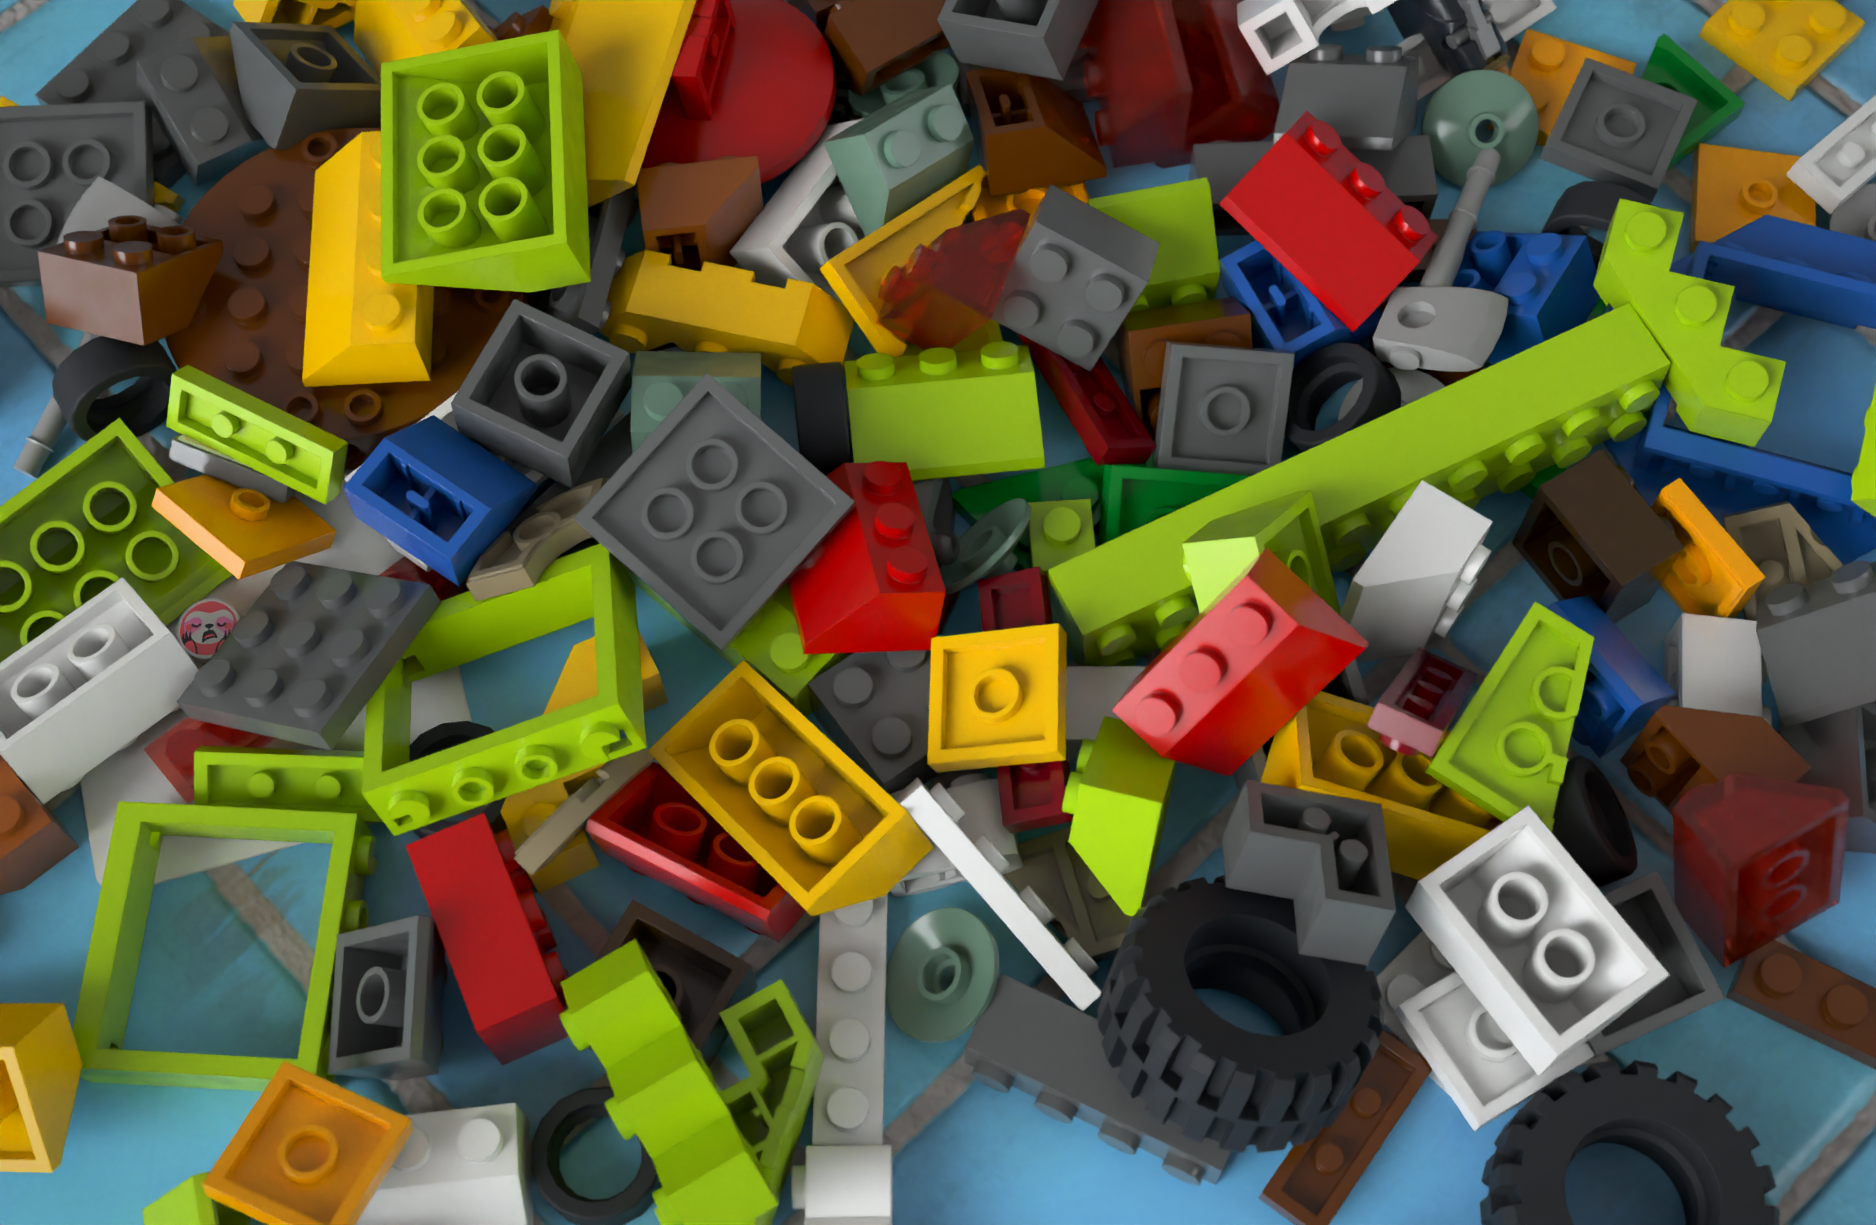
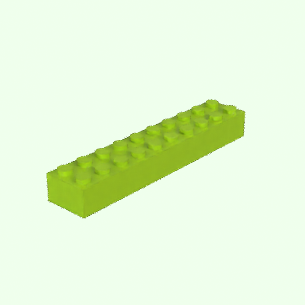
M1629 302L1048 569L1052 619L1054 623H1059L1067 633V647L1077 666H1134L1137 663V658L1158 648L1162 652L1200 614L1193 585L1187 580L1184 573L1182 543L1211 520L1298 491L1311 490L1330 569L1336 573L1345 571L1364 559L1367 551L1376 547L1422 480L1467 507L1474 509L1481 498L1498 490H1501L1503 494L1515 492L1531 482L1537 472L1554 464L1559 468H1565L1577 463L1591 451L1593 446L1610 438L1614 442H1622L1636 435L1648 422L1647 417L1654 401L1660 395L1659 390L1671 363Z

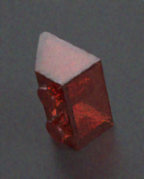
M1019 208L947 229L928 246L919 244L910 255L907 263L902 268L897 265L893 266L883 280L878 292V298L883 300L884 303L876 324L924 350L935 347L949 349L954 347L992 318L1031 214Z

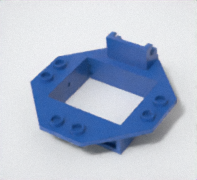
M1765 215L1715 242L1700 241L1693 253L1672 263L1670 267L1671 272L1735 286L1733 293L1736 294V300L1855 329L1858 325L1876 329V241ZM1610 306L1609 312L1614 310L1612 306ZM1663 383L1659 390L1660 395L1654 401L1647 417L1648 422L1640 432L1622 442H1614L1612 438L1603 442L1616 464L1623 467L1630 474L1636 485L1637 492L1650 507L1662 488L1681 478L1723 528L1721 515L1788 501L1843 565L1852 563L1876 550V518L1851 501L1853 473L1664 424L1671 394Z

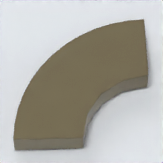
M600 478L579 485L536 507L538 514L523 521L515 529L513 537L509 531H504L481 555L468 577L466 585L474 599L479 601L534 587L543 571L557 557L578 543L592 538L573 518L604 486L609 478Z
M642 749L606 762L596 772L600 777L598 779L595 777L590 778L573 795L567 798L515 852L516 856L514 859L530 875L548 866L586 828L588 818L645 770L655 758L646 749Z

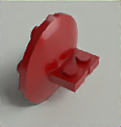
M696 0L640 169L655 167L667 162L687 164L714 161L723 156H737L740 158L758 156L760 181L762 184L795 165L818 142L831 117L836 97L834 64L828 45L816 25L804 13L783 0Z

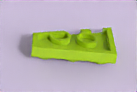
M1535 601L1425 773L1503 822L1529 805L1552 833L1555 820L1553 814L1559 787L1564 779L1568 758H1566L1574 719L1579 711L1595 637Z

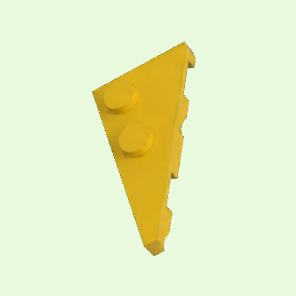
M980 164L831 258L819 269L877 353L888 354L892 357L903 355L907 347L905 341L914 322L924 311L931 297L930 289L933 283L940 278L959 239L956 235L967 213L974 208L982 191L981 183L986 172Z

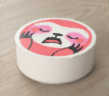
M215 598L200 600L187 608L178 622L177 638L179 644L194 660L206 664L230 635L234 625L242 616L226 601Z

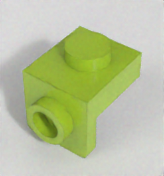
M1090 499L1028 503L1031 506V515L1028 521L1031 568L1040 566L1047 575L1048 588V569L1095 548Z

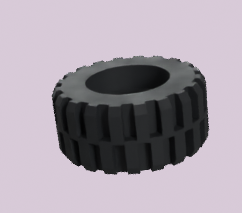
M1225 875L1216 877L1214 883H1208L1205 877L1180 883L1177 890L1174 887L1164 889L1150 898L1146 907L1138 909L1128 925L1101 991L1102 1000L1098 1007V1028L1104 1036L1101 1044L1108 1062L1112 1068L1121 1067V1072L1118 1076L1119 1081L1133 1099L1140 1095L1148 1103L1146 1107L1147 1113L1164 1125L1167 1120L1175 1123L1184 1129L1181 1136L1197 1143H1202L1204 1138L1218 1141L1219 1149L1244 1152L1247 1145H1255L1258 1153L1284 1150L1288 1141L1292 1146L1301 1145L1318 1137L1322 1128L1330 1127L1342 1114L1379 1046L1378 1038L1384 1027V1010L1381 1002H1379L1382 994L1374 971H1365L1367 965L1298 953L1293 899L1226 888ZM1194 989L1222 990L1251 1001L1269 1014L1285 1035H1263L1232 1025L1210 1010L1201 1001Z
M1613 1060L1592 1063L1581 1074L1571 1070L1554 1079L1541 1092H1537L1502 1129L1494 1142L1497 1149L1486 1161L1481 1180L1483 1184L1489 1187L1488 1196L1480 1202L1481 1224L1574 1225L1565 1197L1567 1167L1575 1155L1585 1147L1594 1143H1614L1641 1152L1653 1160L1667 1174L1681 1198L1686 1225H1779V1209L1775 1206L1765 1205L1764 1194L1775 1189L1776 1184L1770 1165L1757 1167L1750 1152L1760 1146L1759 1141L1749 1126L1738 1132L1725 1117L1732 1111L1733 1107L1717 1093L1707 1100L1694 1093L1697 1080L1686 1074L1675 1071L1666 1080L1657 1078L1658 1067L1655 1063L1636 1060L1624 1070H1619L1618 1065Z

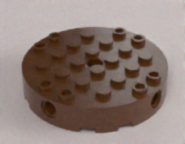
M345 128L315 132L288 150H275L271 147L237 166L209 189L192 208L181 226L194 228L196 235L223 240L224 252L188 328L165 337L167 346L179 369L190 365L349 442L344 467L347 469H357L385 437L417 423L458 392L512 301L516 299L534 308L536 292L434 286L431 381L304 386L302 373L315 171L361 132L381 131L380 128Z

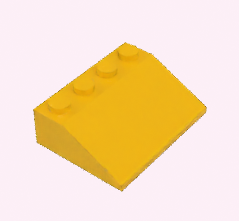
M696 0L551 1L549 14L554 18L549 31L560 30L583 76L588 207L635 186Z

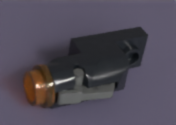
M1397 0L1386 7L1403 39L1422 32L1438 63L1444 70L1450 73L1452 78L1463 72L1478 69L1494 70L1509 76L1512 75L1506 64L1510 60L1507 53L1508 48L1495 22L1493 23L1492 14L1488 11L1482 0Z

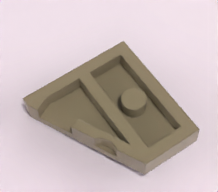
M1788 501L1721 515L1726 532L1766 577L1743 607L1744 620L1757 621L1759 600L1766 598L1776 588L1790 583L1806 585L1830 577L1834 571L1844 566Z
M1071 827L1019 843L1018 847L1023 867L1002 875L1019 893L1029 885L1055 915V918L1049 923L1067 941L1074 937L1095 962L1115 957L1133 916L1124 914L1069 843Z

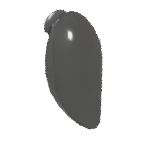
M946 477L914 480L912 482L940 569L942 565L954 563L960 552L959 540L954 533L955 507L949 479Z

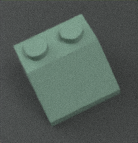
M949 83L908 92L823 143L866 237L967 173L974 137L953 87Z
M636 351L631 395L630 433L632 454L706 373L761 419V353Z

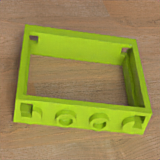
M597 544L554 560L543 571L534 587L476 601L471 592L468 591L441 601L440 605L366 704L362 795L394 836L647 748L635 584L623 564L605 547ZM594 617L598 696L409 762L412 682ZM623 729L628 737L620 739V730Z
M118 801L72 1030L83 1064L80 1077L88 1082L264 1091L283 1061H286L334 1083L335 1075L337 1074H328L337 935L368 927L369 908L367 901L363 900L366 876H373L375 874L378 861L373 856L376 836H372L373 833L358 813ZM163 835L332 844L297 1059L122 1050Z

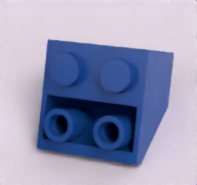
M1497 230L1476 231L1466 245L1462 263L1452 287L1492 291L1509 298L1507 316L1502 333L1487 359L1493 365L1583 324L1600 298L1593 287L1597 271L1588 238L1582 235L1511 233Z
M1257 240L1220 259L1222 287L1228 297H1234L1250 313L1252 337L1261 349L1285 350L1294 353L1293 370L1302 360L1322 347L1339 342L1356 344L1373 335L1383 313L1378 306L1352 332Z
M432 415L385 437L345 484L343 489L356 518L460 587L471 573L481 555L504 532L536 492L538 486L537 483Z
M1586 595L1553 602L1546 608L1595 637L1579 711L1574 719L1571 736L1578 743L1589 746L1599 758H1602L1644 728L1657 710L1664 705H1668L1676 692L1593 599Z

